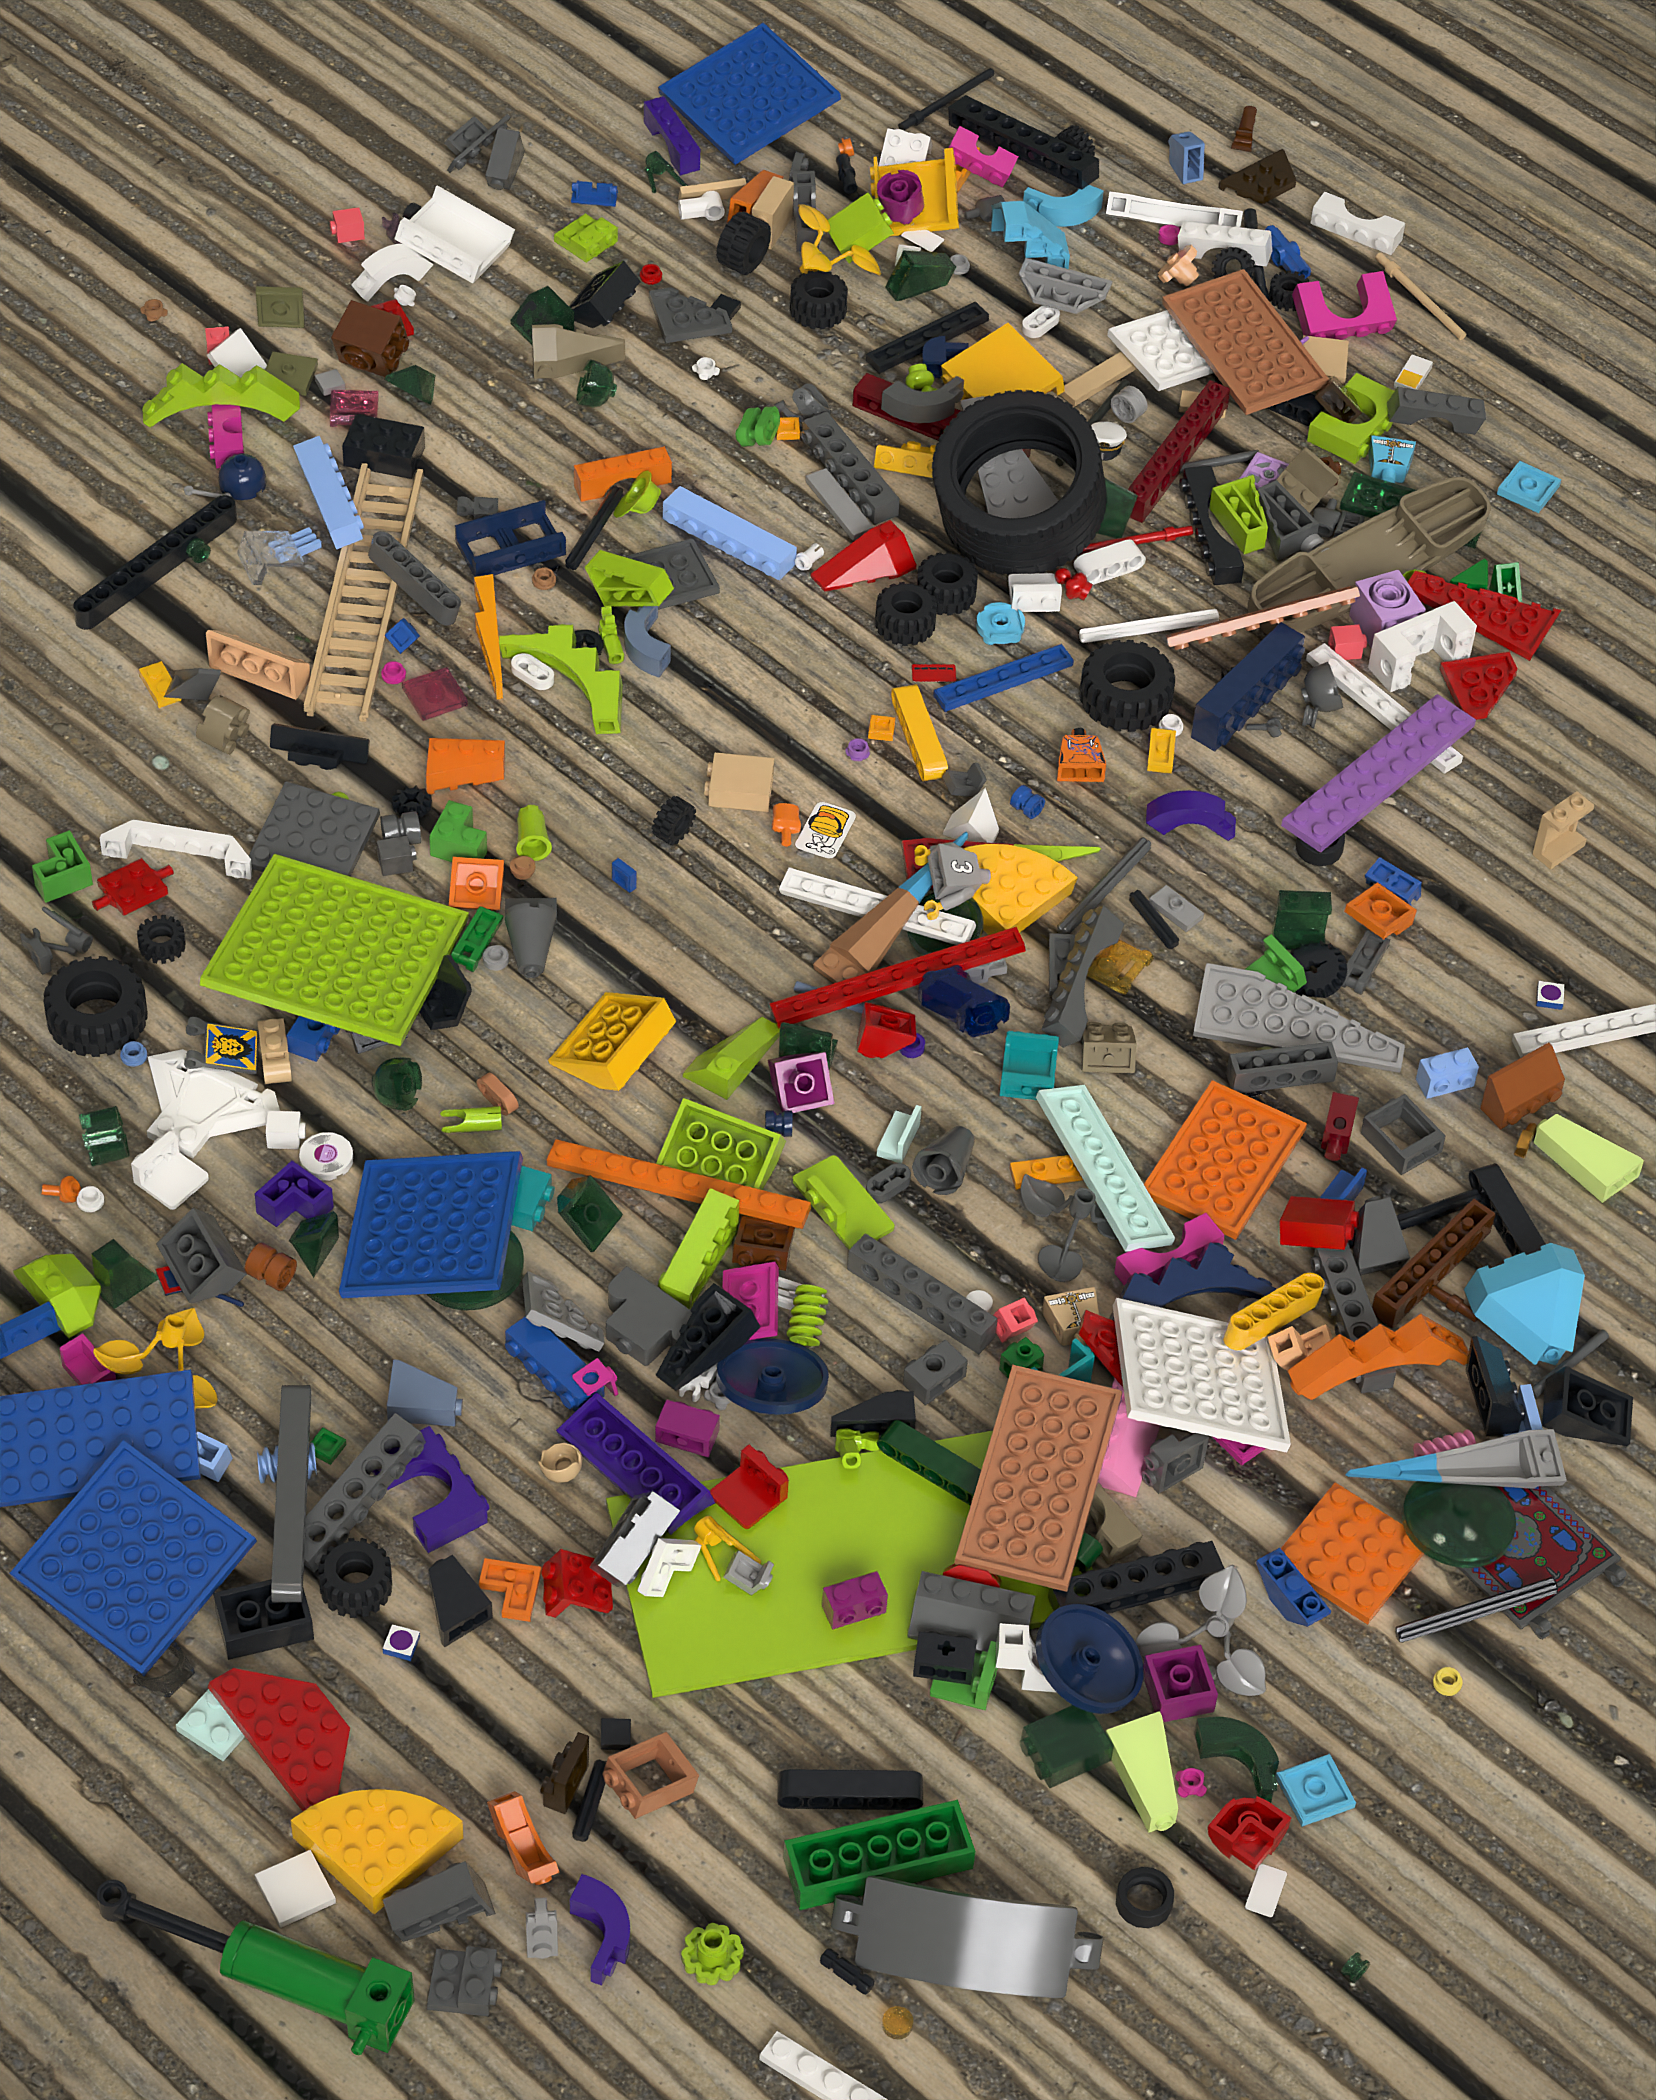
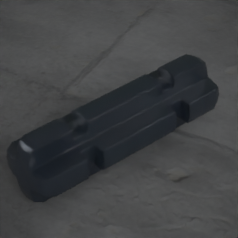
M831 1948L826 1949L820 1957V1963L827 1969H834V1974L849 1985H856V1990L867 1995L874 1986V1979L866 1973L862 1975V1970L844 1957L839 1958V1954Z

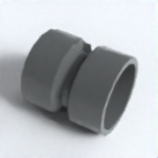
M416 811L402 813L400 818L395 814L380 816L383 840L407 836L409 845L421 843L420 824Z

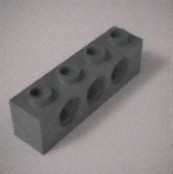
M1332 1041L1235 1053L1229 1055L1226 1075L1230 1088L1240 1093L1333 1082L1336 1076L1338 1059Z

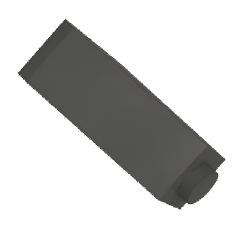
M503 128L497 129L485 175L488 186L493 189L510 190L525 153L519 131Z
M1380 1196L1365 1200V1204L1358 1211L1359 1225L1355 1232L1353 1258L1360 1276L1401 1267L1410 1259L1391 1198L1381 1199Z

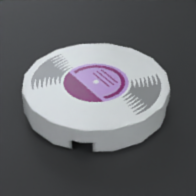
M322 1132L312 1135L304 1141L300 1148L299 1162L302 1168L319 1180L330 1181L337 1179L336 1176L342 1173L344 1175L349 1171L353 1164V1149L350 1142L343 1136Z

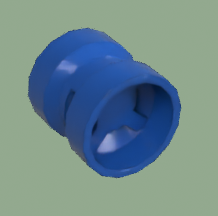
M1022 785L1013 793L1010 805L1017 810L1021 809L1023 814L1029 819H1034L1044 808L1045 799L1039 794H1032V790L1028 786Z

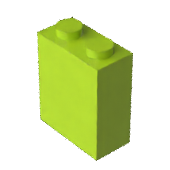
M869 192L828 219L830 224L829 234L841 254L849 250L851 251L853 245L861 246L869 251L894 234L890 227L893 223L886 212L882 213V210L885 208L878 198L873 199ZM851 256L845 257L848 263L853 261Z

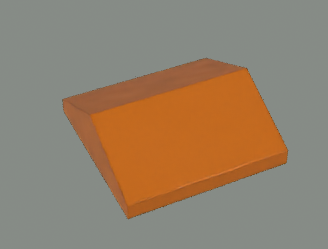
M453 857L449 906L476 910L481 906L491 911H500L503 893L504 860Z

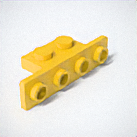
M908 441L907 444L903 443L901 448L879 444L876 447L874 468L933 478L932 462L936 445H931L929 448L921 446L919 442Z

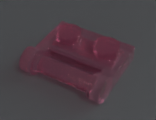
M331 390L330 427L352 424L355 415H338V413L370 414L366 416L378 418L379 391Z

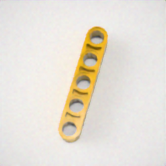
M918 685L892 688V703L921 780L924 782L941 779L946 770H948V765Z
M1304 1273L1233 1314L1223 1337L1225 1345L1233 1350H1243L1315 1308L1325 1285L1323 1278L1315 1273Z

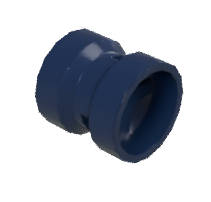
M765 1110V1129L775 1133L778 1132L783 1137H792V1110H784L779 1115H776L774 1110Z

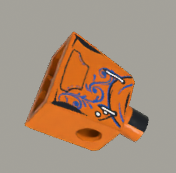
M1075 728L1072 730L1071 735L1063 736L1057 781L1104 782L1106 761L1099 738L1094 735H1086V731L1083 728Z

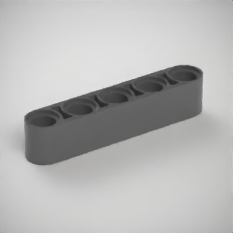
M384 531L376 532L373 535L368 552L370 560L436 621L443 625L454 624L461 606L460 598L392 535Z

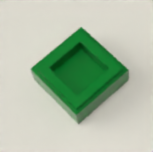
M323 1427L310 1442L315 1446V1457L330 1465L347 1445L346 1439Z

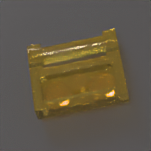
M1119 939L1118 943L1102 951L1089 967L1087 976L1121 994H1126L1132 987L1131 983L1144 967L1152 963L1154 956L1148 950L1141 951ZM1131 960L1135 961L1124 977L1117 978Z

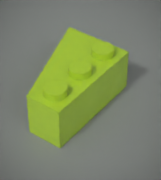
M1254 475L1212 488L1209 509L1242 553L1245 555L1265 548L1268 525L1263 507L1259 502V493L1255 487Z
M599 550L584 567L604 606H660L674 589L665 569L603 550Z

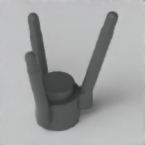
M42 907L43 912L69 930L65 938L68 946L41 941L42 945H47L49 949L67 952L73 956L76 955L77 951L82 954L86 953L92 944L93 936L77 928L55 911Z

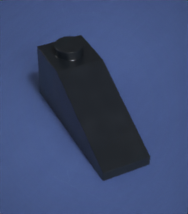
M895 1390L893 1392H884L831 1416L830 1437H836V1431L839 1429L860 1431L861 1434L879 1432V1436H882L894 1420H899L915 1429L914 1391Z

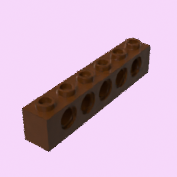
M1473 1199L1375 1294L1372 1308L1376 1318L1390 1328L1398 1324L1430 1292L1434 1285L1442 1281L1491 1233L1496 1213L1476 1199Z

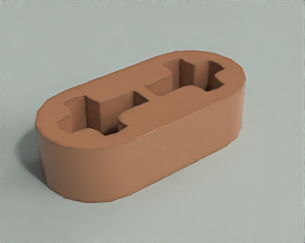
M489 1072L477 1079V1086L480 1092L493 1106H500L503 1115L507 1116L518 1109V1102L513 1093L495 1075Z

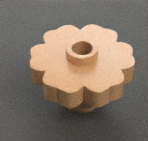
M1188 245L1183 250L1170 256L1166 261L1167 264L1158 272L1159 279L1165 283L1175 278L1186 287L1199 276L1196 271L1197 268L1191 262L1197 255V250L1192 245Z

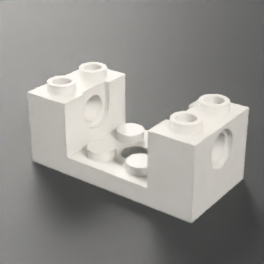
M1455 601L1375 633L1368 668L1390 693L1403 689L1410 685L1413 661H1415L1416 656L1422 653H1428L1433 649L1444 662L1470 658L1477 625Z

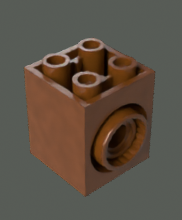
M353 300L349 302L331 336L339 362L388 379L393 371L397 370L402 353H405L409 347V339L401 316Z

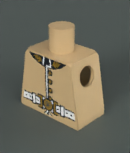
M1095 1287L1044 1296L1042 1313L1058 1342L1063 1346L1070 1345L1077 1338L1083 1345H1087L1078 1332L1085 1310L1099 1315Z

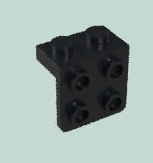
M451 955L443 956L437 979L419 1011L430 1030L458 1026L472 992L471 984L467 981L459 965Z

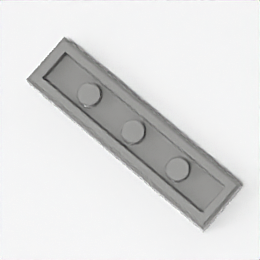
M827 468L806 475V483L852 541L857 540L871 528H874Z

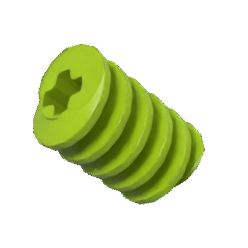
M799 1285L796 1287L795 1294L797 1296L793 1299L794 1307L791 1309L793 1317L789 1319L790 1327L787 1329V1336L791 1342L802 1346L820 1345V1341L813 1338V1336L822 1335V1330L815 1328V1326L824 1325V1320L818 1318V1315L826 1314V1310L820 1307V1305H827L829 1302L828 1299L822 1297V1295L828 1293L826 1289L814 1285Z

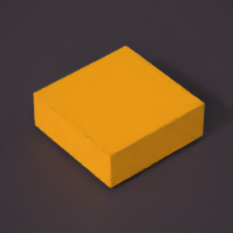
M799 417L780 418L776 439L800 440Z
M871 715L868 739L893 741L896 717Z

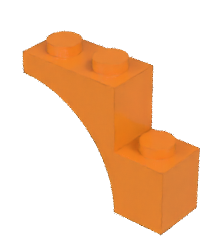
M514 1791L488 1801L487 1804L497 1834L506 1841L516 1874L535 1885H541L552 1880V1875L559 1873L556 1861L549 1855L542 1844L528 1814L522 1795Z

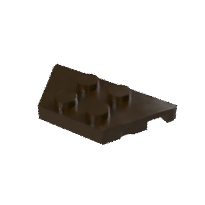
M1281 149L1219 181L1218 188L1222 191H1225L1226 188L1237 191V196L1250 198L1255 202L1264 204L1295 188L1297 180L1285 151Z

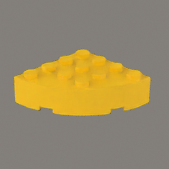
M1007 844L969 846L963 849L974 852L977 855L979 868L989 869L991 879L988 884H982L971 899L958 906L988 935L1016 926L1020 933L1071 895L1078 877L1062 864L1046 855L1027 848Z
M359 1790L333 1796L310 1806L291 1819L293 1838L306 1851L311 1850L314 1858L374 1915L384 1907L383 1899L391 1896L398 1889L406 1888L463 1839V1821L448 1809L425 1797L396 1790Z

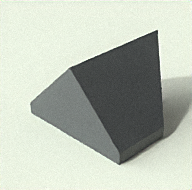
M204 668L175 670V675L164 697L208 701L221 675V670Z

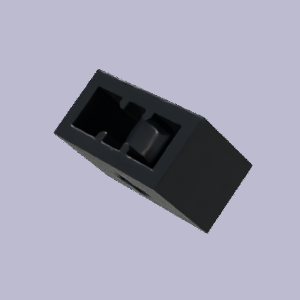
M919 1631L913 1677L971 1685L977 1640L966 1636L941 1635L934 1631Z

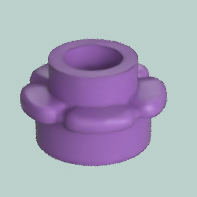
M863 739L851 740L846 748V755L850 756V759L853 761L867 759L870 755L868 743Z

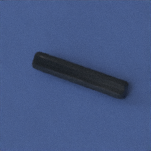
M1140 890L1130 893L1129 901L1168 949L1177 947L1179 945L1178 936Z
M598 1759L594 1762L572 1831V1837L576 1841L586 1842L589 1838L606 1784L602 1774L607 1761Z

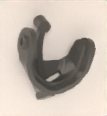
M810 383L796 389L792 396L802 415L790 411L784 400L774 404L779 412L783 411L787 417H799V422H803L805 419L826 411L831 414L830 405L815 385Z

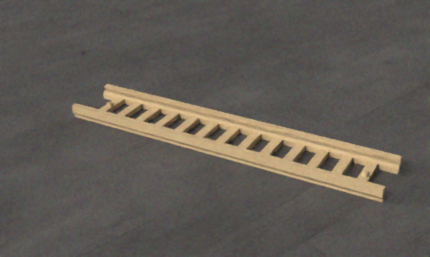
M362 463L353 502L358 512L356 515L360 516L363 523V529H383L392 532H402L401 538L395 539L407 549L423 480V469H417L412 488L369 484L371 470L367 468L368 464ZM366 495L393 496L394 498L409 499V503L404 505L365 501ZM362 511L403 515L405 520L403 522L364 518L361 515ZM362 535V540L341 548L304 701V711L307 712V716H314L317 702L361 707L359 721L366 722L369 716L386 642L384 635L389 629L398 585L382 571L349 568L350 562L373 563L368 556V552L353 551L354 545L370 547L373 538L371 535ZM346 579L390 583L389 590L347 586L345 582ZM342 596L364 597L383 600L386 603L385 607L341 603ZM337 615H359L382 618L381 624L337 620ZM334 631L377 635L378 638L377 642L332 638ZM329 649L374 653L373 659L370 660L331 656L328 653ZM325 666L336 668L347 667L370 672L369 677L329 674L324 673ZM321 684L363 688L366 690L364 695L320 691Z

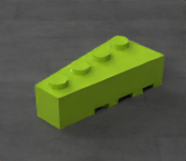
M710 1188L682 1243L673 1255L670 1266L659 1278L658 1287L689 1310H691L737 1235L739 1223L738 1199Z

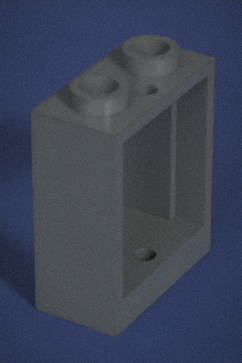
M1406 1094L1396 1099H1390L1377 1110L1369 1111L1363 1118L1361 1134L1400 1175L1441 1153L1446 1137ZM1400 1117L1421 1138L1403 1150H1400L1380 1129Z

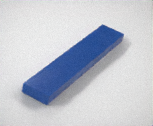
M1060 644L934 690L933 696L946 712L1073 666L1074 659L1065 647Z

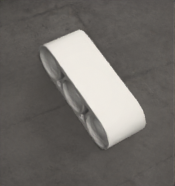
M1129 539L1080 555L1074 562V568L1077 572H1083L1087 580L1094 585L1140 569L1145 564L1146 557L1135 542Z

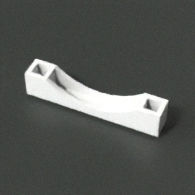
M1110 192L1106 215L1163 225L1170 224L1181 227L1183 221L1241 227L1243 211L1188 205Z

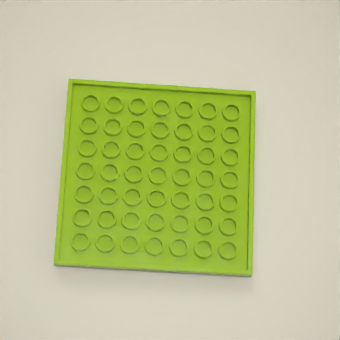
M274 854L201 975L200 986L401 1047L437 979L443 956L450 955L468 921L469 912Z

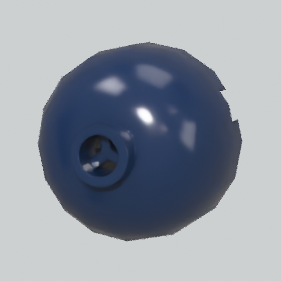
M243 453L234 454L228 457L220 466L218 481L223 494L224 492L230 493L235 500H248L257 497L256 493L261 489L262 492L265 490L267 483L263 464L256 457Z

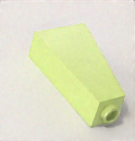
M1555 1114L1548 1120L1543 1119L1535 1129L1537 1132L1534 1144L1602 1203L1640 1175L1644 1162L1641 1157L1558 1114Z
M1160 1711L1107 1729L1104 1747L1148 1833L1155 1830H1167L1176 1823L1178 1803L1163 1718Z

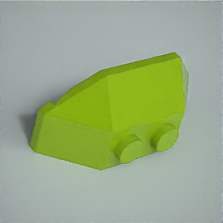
M74 1254L44 1255L13 1270L16 1278L40 1305L50 1302L55 1311L57 1324L68 1338L93 1326L94 1315L101 1293V1285Z

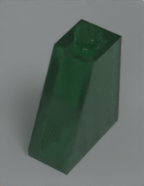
M903 250L885 288L895 301H902L948 285L956 266L946 253Z
M112 1239L91 1253L95 1279L101 1285L100 1296L113 1309L158 1280V1276L141 1259L115 1239Z

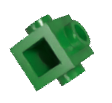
M1025 1337L1018 1343H1011L1005 1352L1001 1354L999 1370L1008 1379L1012 1365L1029 1369L1035 1367L1038 1371L1042 1372L1044 1353L1037 1344H1033Z

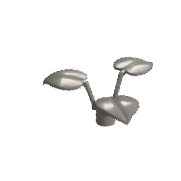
M1230 1565L1210 1575L1201 1584L1199 1590L1201 1602L1206 1609L1214 1611L1207 1622L1203 1623L1201 1627L1184 1638L1179 1639V1630L1174 1624L1157 1622L1146 1627L1135 1641L1140 1654L1145 1658V1655L1182 1648L1181 1644L1208 1630L1215 1637H1224V1656L1226 1660L1221 1661L1217 1666V1675L1220 1682L1228 1690L1245 1696L1260 1695L1266 1691L1265 1666L1258 1654L1245 1648L1237 1649L1232 1655L1230 1654L1231 1633L1229 1630L1234 1624L1235 1618L1244 1611L1247 1602L1245 1586L1235 1565Z

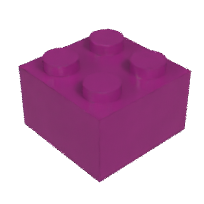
M1201 1645L1145 1655L1143 1679L1154 1712L1160 1711L1163 1722L1213 1713L1215 1711L1218 1693Z

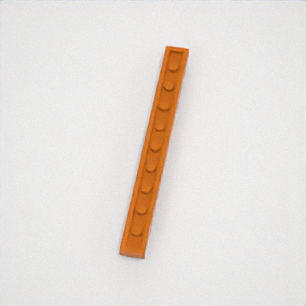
M557 1139L546 1159L547 1166L699 1204H702L711 1188L738 1199L739 1214L803 1229L811 1210V1202Z

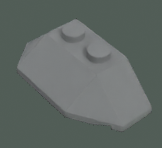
M1029 258L1025 259L1019 271V277L1033 303L1074 314L1106 299L1113 282Z

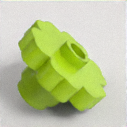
M710 1923L705 1930L696 1927L685 1937V1948L681 1952V1960L685 1971L689 1974H695L697 1982L715 1985L719 1979L730 1981L740 1971V1960L743 1958L744 1948L738 1935H729V1928L727 1926Z

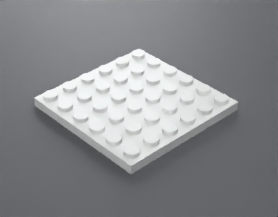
M1115 1299L1113 1313L1127 1418L1264 1447L1270 1450L1288 1451L1291 1443L1277 1362L1274 1359L1268 1337L1272 1336V1334L1267 1335L1243 1350H1233L1227 1347L1223 1341L1228 1326L1227 1322L1125 1299Z

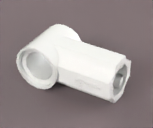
M708 191L700 198L678 201L681 220L706 217L708 220L716 221L725 214L720 194L716 191Z

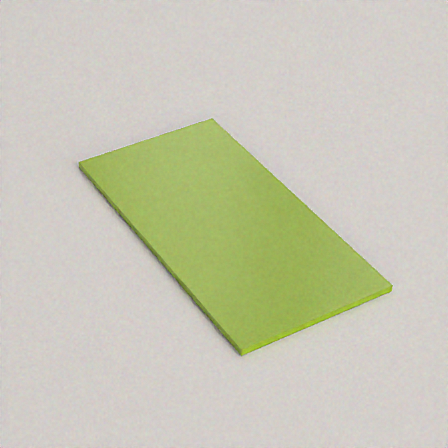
M993 1431L941 1439L935 1442L982 1470ZM881 1450L861 1453V1463L857 1469L844 1468L841 1457L781 1467L789 1479L788 1498L749 1529L743 1528L715 1503L690 1518L673 1534L670 1535L665 1531L661 1537L663 1539L695 1541L698 1537L694 1532L695 1525L700 1519L711 1516L727 1533L754 1553L761 1560L762 1566L768 1561L774 1563V1566L770 1572L773 1577L769 1585L764 1590L759 1589L753 1595H750L723 1578L733 1554L738 1549L733 1545L729 1546L725 1541L721 1540L715 1546L706 1545L721 1577L719 1582L715 1580L700 1548L692 1571H673L663 1597L644 1596L638 1592V1588L641 1583L642 1574L646 1570L651 1558V1552L649 1557L638 1568L639 1573L631 1584L626 1585L652 1698L916 1650L918 1640L908 1638V1631L921 1573L925 1571L943 1575L945 1568L955 1563V1557L971 1506L890 1458ZM726 1477L700 1481V1483L710 1491ZM626 1495L606 1498L612 1530L631 1501ZM1078 1567L1074 1568L1072 1577L1082 1574L1079 1572ZM877 1571L888 1593L886 1613L832 1630L822 1608L823 1588ZM998 1575L1002 1580V1589L1035 1596L1033 1616L1029 1629L1039 1628L1045 1619L1054 1612L1048 1599L1049 1587Z

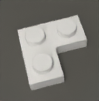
M658 1538L657 1543L652 1549V1555L647 1568L642 1574L638 1592L644 1596L663 1597L673 1571H692L702 1545L694 1540Z

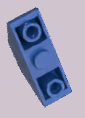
M1281 1548L1256 1561L1270 1601L1287 1621L1308 1627L1331 1614L1329 1607Z

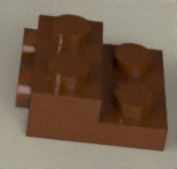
M742 1216L734 1242L732 1263H738L740 1266L746 1267L776 1262L779 1270L786 1271L795 1227Z

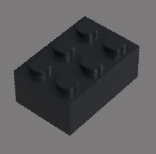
M356 414L342 445L343 466L361 469V465L364 463L368 464L367 468H370L372 472L412 479L425 449L424 427Z
M272 1579L213 1593L215 1612L228 1660L314 1640L313 1622L304 1588L302 1602H272Z

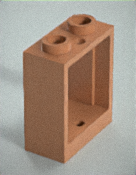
M667 1732L609 1756L602 1774L605 1783L615 1791L620 1798L622 1806L629 1810L635 1819L692 1794L699 1778L697 1771ZM655 1759L672 1783L642 1796L624 1772Z

